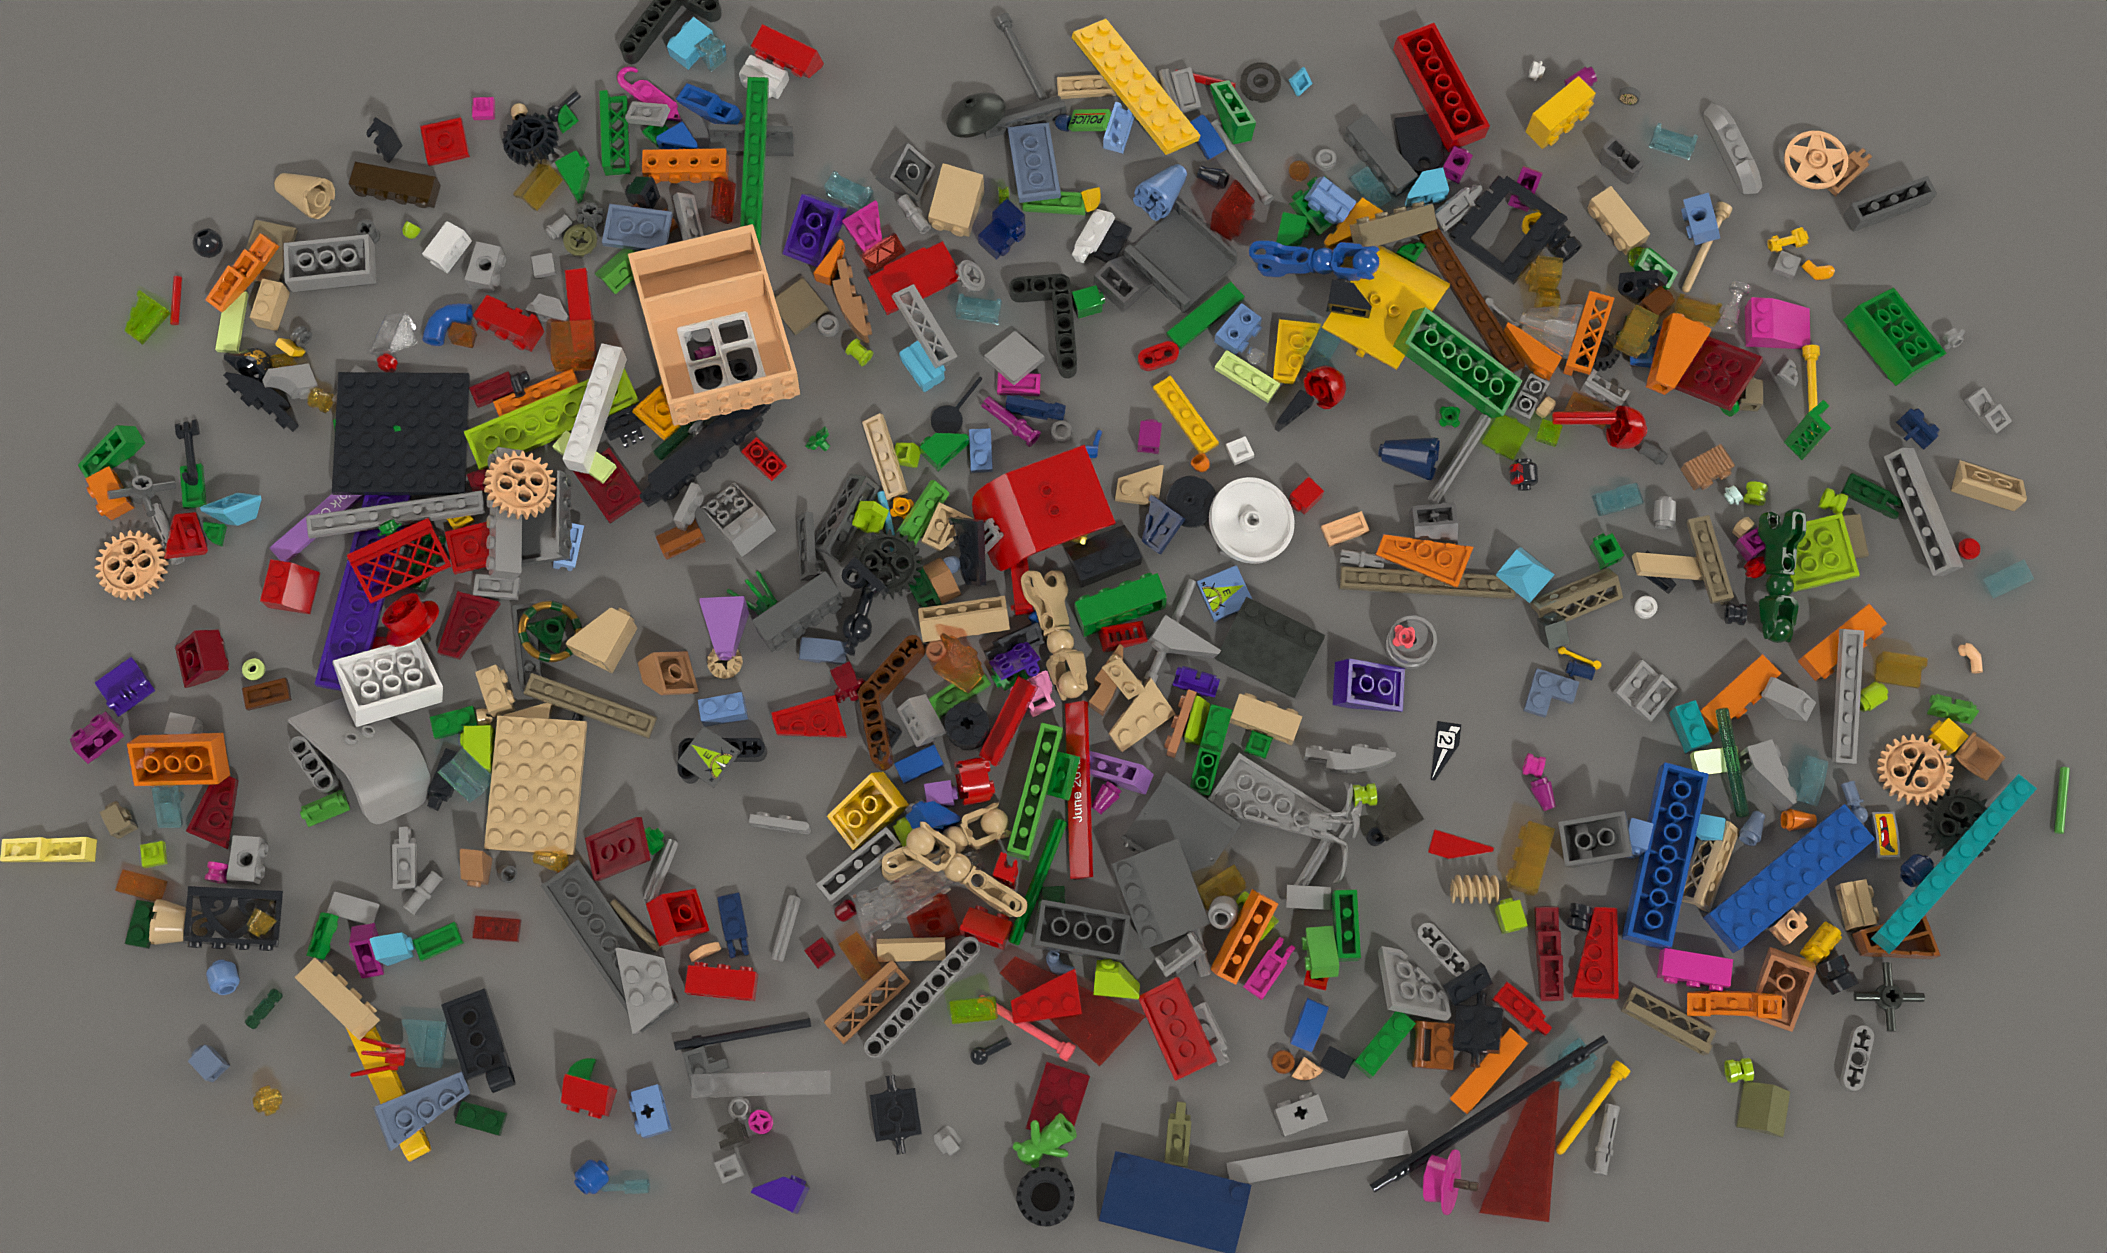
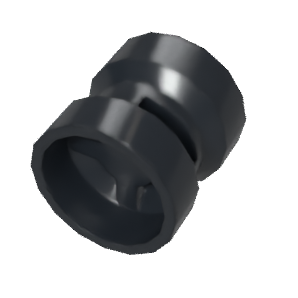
M1571 903V915L1567 919L1566 926L1574 930L1587 932L1590 925L1588 920L1592 916L1593 908L1579 903Z

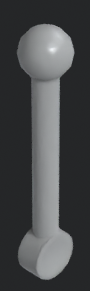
M1492 298L1485 300L1487 305L1492 307L1506 321L1518 328L1520 327L1519 322H1514L1493 303Z

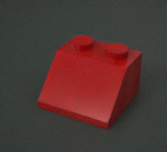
M270 559L260 601L268 608L311 614L321 573L291 562Z
M696 889L661 894L646 903L659 946L679 943L710 931Z
M975 906V909L969 907L959 930L961 936L974 937L978 942L1004 951L1013 924L1009 921L1010 917L997 913L994 916L988 913V909Z
M565 1074L561 1103L567 1105L566 1110L579 1113L580 1109L589 1111L588 1116L601 1119L602 1115L609 1117L617 1090L607 1085Z

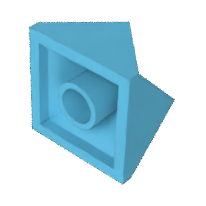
M235 493L201 506L200 509L202 512L225 524L238 526L256 519L262 499L261 495Z
M1522 547L1516 549L1496 574L1499 579L1529 603L1555 575Z

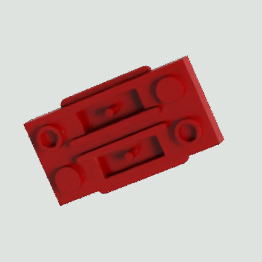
M943 241L927 249L923 247L885 265L884 270L867 277L886 315L899 310L891 296L904 288L914 284L922 299L959 281L957 280L959 275L955 272L958 268Z

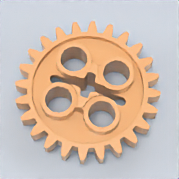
M513 451L511 457L504 453L503 460L497 457L495 463L491 462L490 470H487L485 474L487 478L484 479L483 484L487 486H485L484 492L490 493L487 500H494L493 508L501 507L499 510L500 514L506 510L508 511V518L514 513L517 520L521 514L528 520L530 513L533 517H537L538 511L543 514L546 509L545 507H550V500L554 499V492L557 489L553 485L556 478L551 477L553 470L546 471L548 463L540 464L541 457L534 460L533 453L525 457L524 451L521 452L520 456H517L516 452ZM512 469H519L522 473H515ZM531 481H537L540 486L533 485ZM500 485H507L510 489H503ZM519 497H525L528 501L523 502Z
M129 530L128 536L120 532V539L112 536V544L104 543L107 549L99 550L103 556L96 558L101 564L95 566V569L100 571L96 574V577L101 580L99 584L105 587L104 590L109 594L112 592L114 597L120 596L123 600H126L129 596L131 600L135 601L136 595L143 599L144 592L151 595L152 587L159 589L156 582H164L161 574L168 573L163 566L169 565V562L164 560L165 552L162 551V545L158 544L159 541L156 538H152L148 533L143 535L141 531H137L135 535ZM135 547V551L128 555L129 550ZM151 560L150 565L144 568L145 562ZM120 563L119 568L113 571V567ZM135 576L134 582L128 584L130 578Z
M1914 734L1911 735L1910 740H1907L1904 735L1901 738V742L1893 739V746L1887 744L1885 747L1886 751H1881L1880 757L1883 759H1878L1877 765L1881 767L1877 768V773L1882 774L1879 776L1878 781L1885 782L1883 790L1891 789L1889 796L1898 795V802L1902 798H1906L1907 805L1911 800H1914L1916 806H1918L1920 800H1923L1927 805L1929 797L1937 801V794L1943 796L1945 793L1944 789H1948L1950 786L1948 781H1952L1953 775L1949 773L1953 771L1954 767L1948 766L1952 759L1944 758L1947 750L1939 751L1941 744L1933 746L1932 738L1928 742H1924L1923 735H1921L1919 740L1915 739ZM1911 753L1915 758L1909 759L1904 754ZM1924 754L1925 757L1921 761L1919 769L1915 772L1910 784L1906 786L1905 782L1909 778L1911 770L1914 769L1920 755ZM1932 763L1936 768L1930 769L1925 764ZM1901 771L1905 776L1898 777L1894 772ZM1922 781L1926 786L1918 787L1915 782Z

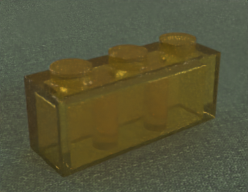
M1528 821L1525 826L1520 827L1518 839H1521L1520 845L1515 847L1512 855V860H1515L1513 869L1509 868L1506 876V881L1509 882V889L1531 896L1538 893L1555 831L1554 828Z

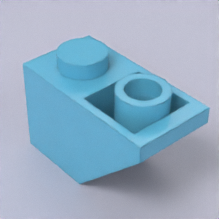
M1443 167L1421 173L1407 195L1406 207H1410L1412 203L1424 201V203H1440L1447 198L1449 187Z

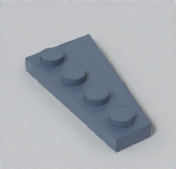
M462 1072L373 1107L389 1151H392L400 1143L411 1137L419 1129L433 1121L437 1116L470 1093Z

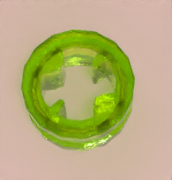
M1006 186L1005 189L998 187L999 206H1002L1003 203L1010 205L1009 187Z
M1635 247L1630 251L1627 258L1630 266L1633 267L1637 259H1634L1635 254L1640 256L1644 248Z

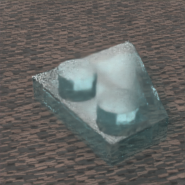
M402 1019V1025L407 1032L408 1042L413 1049L417 1066L442 1069L447 1022Z

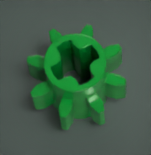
M648 827L644 830L649 853L653 855L664 846L662 841L665 835L659 828L654 830Z

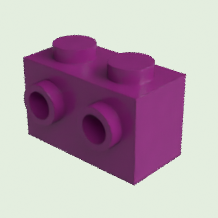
M105 711L103 714L93 717L90 724L85 728L76 730L69 740L73 750L89 764L112 745L116 744L124 737L121 726Z

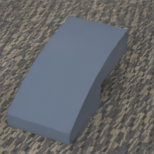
M802 637L798 659L815 663L845 664L847 653L844 651L847 642Z

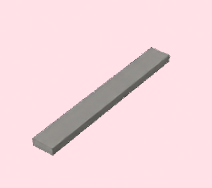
M475 491L306 516L308 537L311 539L379 529L378 526L390 519H394L396 524L408 525L418 523L427 518L430 521L484 514L485 506L483 492Z
M1408 1130L1229 1162L1226 1163L1230 1180L1248 1184L1412 1154Z

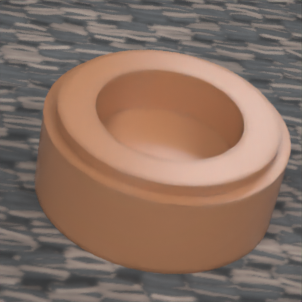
M941 640L930 641L925 648L927 658L936 663L943 661L948 653L946 644Z

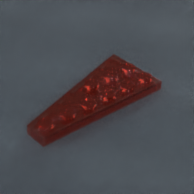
M1552 1081L1527 1097L1479 1209V1214L1549 1222L1560 1081Z

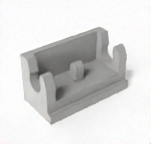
M1593 369L1580 392L1612 411L1617 406H1622L1631 391L1628 389L1624 391L1598 376L1596 374L1597 371Z
M926 694L909 698L897 708L916 747L935 741V737L946 733Z
M1191 931L1164 953L1157 956L1155 961L1166 977L1173 978L1205 954L1207 950L1194 931Z

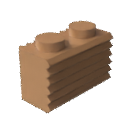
M1719 444L1686 462L1682 466L1681 472H1683V475L1694 491L1700 487L1702 490H1705L1714 484L1713 480L1717 478L1723 480L1730 476L1735 464L1722 444Z

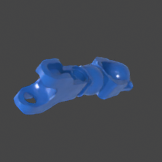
M1255 241L1249 248V255L1254 262L1258 263L1259 272L1266 277H1282L1288 273L1306 274L1310 272L1326 275L1334 272L1338 279L1359 281L1361 278L1367 280L1374 279L1372 274L1379 267V257L1376 253L1380 249L1376 246L1362 247L1361 244L1341 242L1337 244L1334 250L1324 247L1315 251L1314 248L1309 250L1306 247L1285 246L1274 241ZM1258 249H1265L1266 251L1265 255H1256L1255 253ZM1354 256L1352 259L1353 269L1341 267L1345 257ZM1265 265L1270 266L1269 269H1264Z

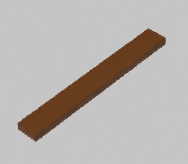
M1439 227L1421 235L1419 240L1422 244L1426 245V251L1445 281L1450 283L1451 291L1494 359L1512 373L1523 369L1525 363Z

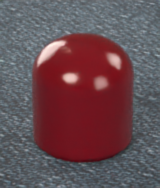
M846 899L836 906L834 914L839 921L846 922L855 916L858 910L851 900Z

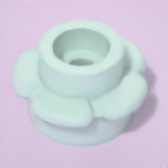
M1734 485L1729 488L1725 487L1726 493L1723 495L1730 505L1733 503L1739 505L1743 497Z

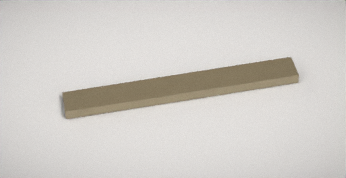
M1341 566L1340 589L1515 599V591L1496 575L1463 573L1458 587L1455 588L1413 570Z

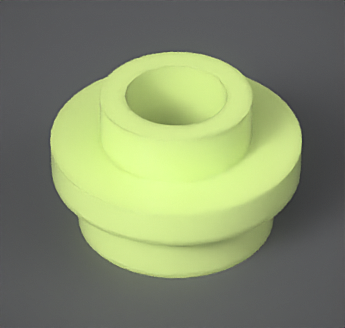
M249 659L244 663L242 673L249 680H258L265 673V665L259 659ZM252 666H256L254 672H250Z

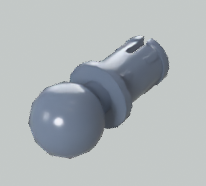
M1855 781L1841 784L1848 803L1846 806H1851V812L1861 823H1864L1868 818V812L1864 807L1860 806V803L1864 802V800L1860 799Z

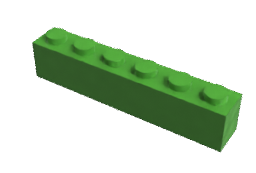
M1041 722L1007 849V855L1030 860L1057 752L1059 751L1063 736L1062 727Z

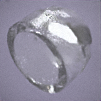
M1250 347L1247 352V360L1252 365L1259 364L1265 356L1262 351L1254 347Z

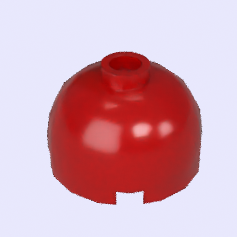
M1329 365L1318 366L1306 374L1304 388L1309 395L1314 396L1319 401V403H1316L1317 406L1323 409H1331L1344 398L1347 389L1344 375L1336 368Z
M1617 406L1613 410L1616 412L1617 421L1615 424H1611V430L1606 428L1607 441L1611 447L1618 449L1636 447L1647 434L1645 418L1635 408Z

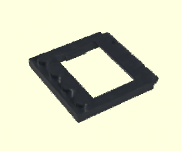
M1498 175L1489 186L1493 193L1486 190L1475 203L1480 209L1478 210L1473 206L1462 219L1467 225L1459 223L1450 235L1454 238V244L1514 285L1568 219L1566 215L1510 177L1502 178ZM1509 192L1517 197L1518 201L1542 215L1505 261L1502 262L1470 239Z

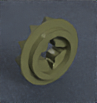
M578 224L566 231L563 243L567 252H570L573 256L584 257L585 254H591L594 247H597V235L591 227L584 228V224ZM584 236V240L587 243H581L580 246H578L576 240H580Z

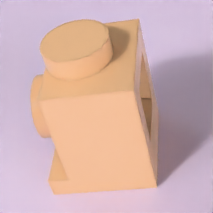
M1792 909L1774 923L1769 930L1783 946H1786L1809 926L1805 923L1807 918L1800 911L1795 912ZM1790 921H1791V922L1793 923V925L1795 926V929H1792V928L1789 926V922H1790Z

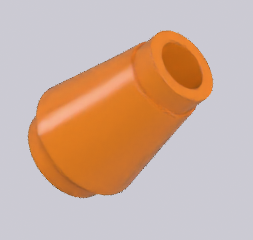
M1788 809L1782 812L1780 822L1782 828L1793 831L1814 828L1817 824V818L1815 814Z

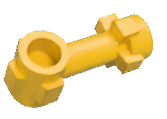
M1800 227L1792 230L1791 236L1780 239L1777 235L1771 237L1767 241L1770 252L1775 251L1777 253L1782 250L1783 246L1795 243L1796 248L1808 244L1809 237L1807 231Z

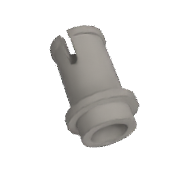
M562 214L553 224L547 225L545 232L552 240L558 239L559 235L573 223L565 214Z

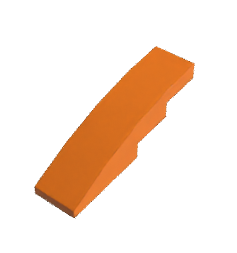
M260 233L250 249H244L234 265L227 266L205 300L220 312H224L255 280L280 246L266 235Z
M1510 1027L1501 1037L1500 1054L1487 1053L1480 1061V1067L1475 1068L1450 1097V1100L1468 1114L1510 1066L1528 1042Z

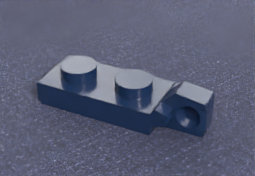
M1007 395L1006 410L1013 414L1043 420L1052 418L1062 421L1065 416L1066 406L1057 402L1052 404L1040 399L1029 400L1020 395Z

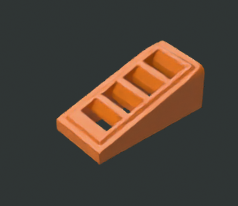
M839 239L813 273L817 282L832 285L838 270L837 260L842 259L846 250L843 240Z

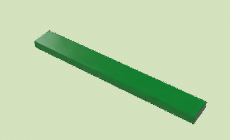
M748 77L740 227L753 224L758 243L761 245L769 78Z

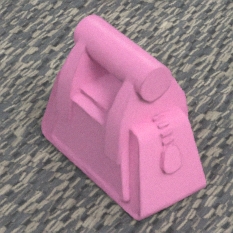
M1045 670L1027 679L1039 686L1028 707L1032 718L1056 706L1050 697L1053 690L1048 671ZM1042 698L1046 700V702L1036 707L1033 705L1034 702Z

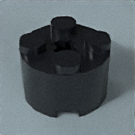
M961 702L950 708L945 718V730L949 741L962 750H974L981 747L990 733L989 718L986 711L979 704L973 702ZM964 724H971V729L966 730Z

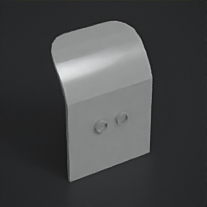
M343 697L288 719V722L345 773L355 791L362 813L371 823L377 825L392 820L420 807L429 795L427 794L431 778L426 762L416 743L388 718L356 727Z

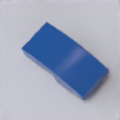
M1203 114L1190 121L1201 135L1197 142L1207 160L1227 149L1214 127Z
M1307 998L1298 1017L1299 1022L1290 1043L1312 1052L1329 1007Z

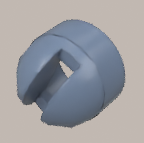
M949 556L943 559L952 574L960 569L958 557Z

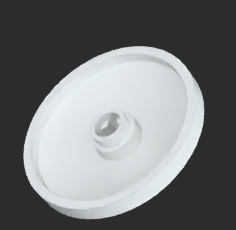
M1246 477L1234 480L1217 493L1211 504L1209 512L1211 533L1218 546L1227 555L1240 562L1250 564L1267 562L1283 552L1293 536L1295 521L1288 499L1281 490L1263 479Z

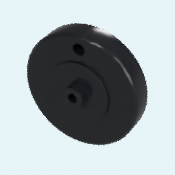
M1195 475L1184 476L1177 479L1170 486L1166 494L1165 504L1185 518L1181 526L1197 528L1209 522L1210 507L1217 493L1206 479Z

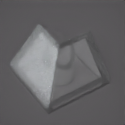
M406 313L385 315L369 353L372 355L393 353L418 344L414 334L416 325Z

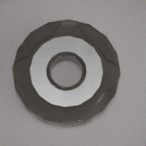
M1257 62L1244 69L1240 78V88L1247 99L1258 101V103H1265L1278 95L1281 88V76L1274 66L1268 63ZM1262 79L1266 82V85L1257 86L1255 81Z

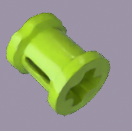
M857 338L845 350L847 355H852L859 361L861 367L866 365L874 354L872 350H867L862 346Z

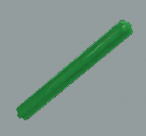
M1055 819L1024 898L1027 901V910L1022 916L1016 918L1008 941L1011 944L1020 945L1067 823L1062 819Z

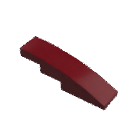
M1534 906L1540 1001H1564L1559 907Z

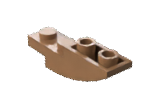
M839 259L837 263L840 279L832 281L836 300L850 328L864 343H870L868 335H872L870 322L866 323L865 316L869 315L867 303H862L861 296L856 295L855 285H850L849 278H853L851 265L847 266L845 259Z

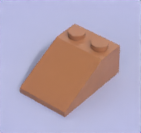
M1769 947L1754 992L1782 995V1019L1758 1018V1016L1748 1017L1793 1032L1816 972L1814 962Z

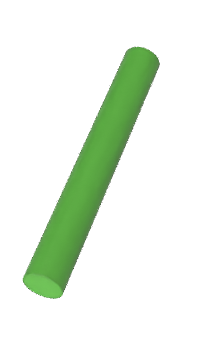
M2060 767L2054 833L2064 834L2070 772L2068 767Z

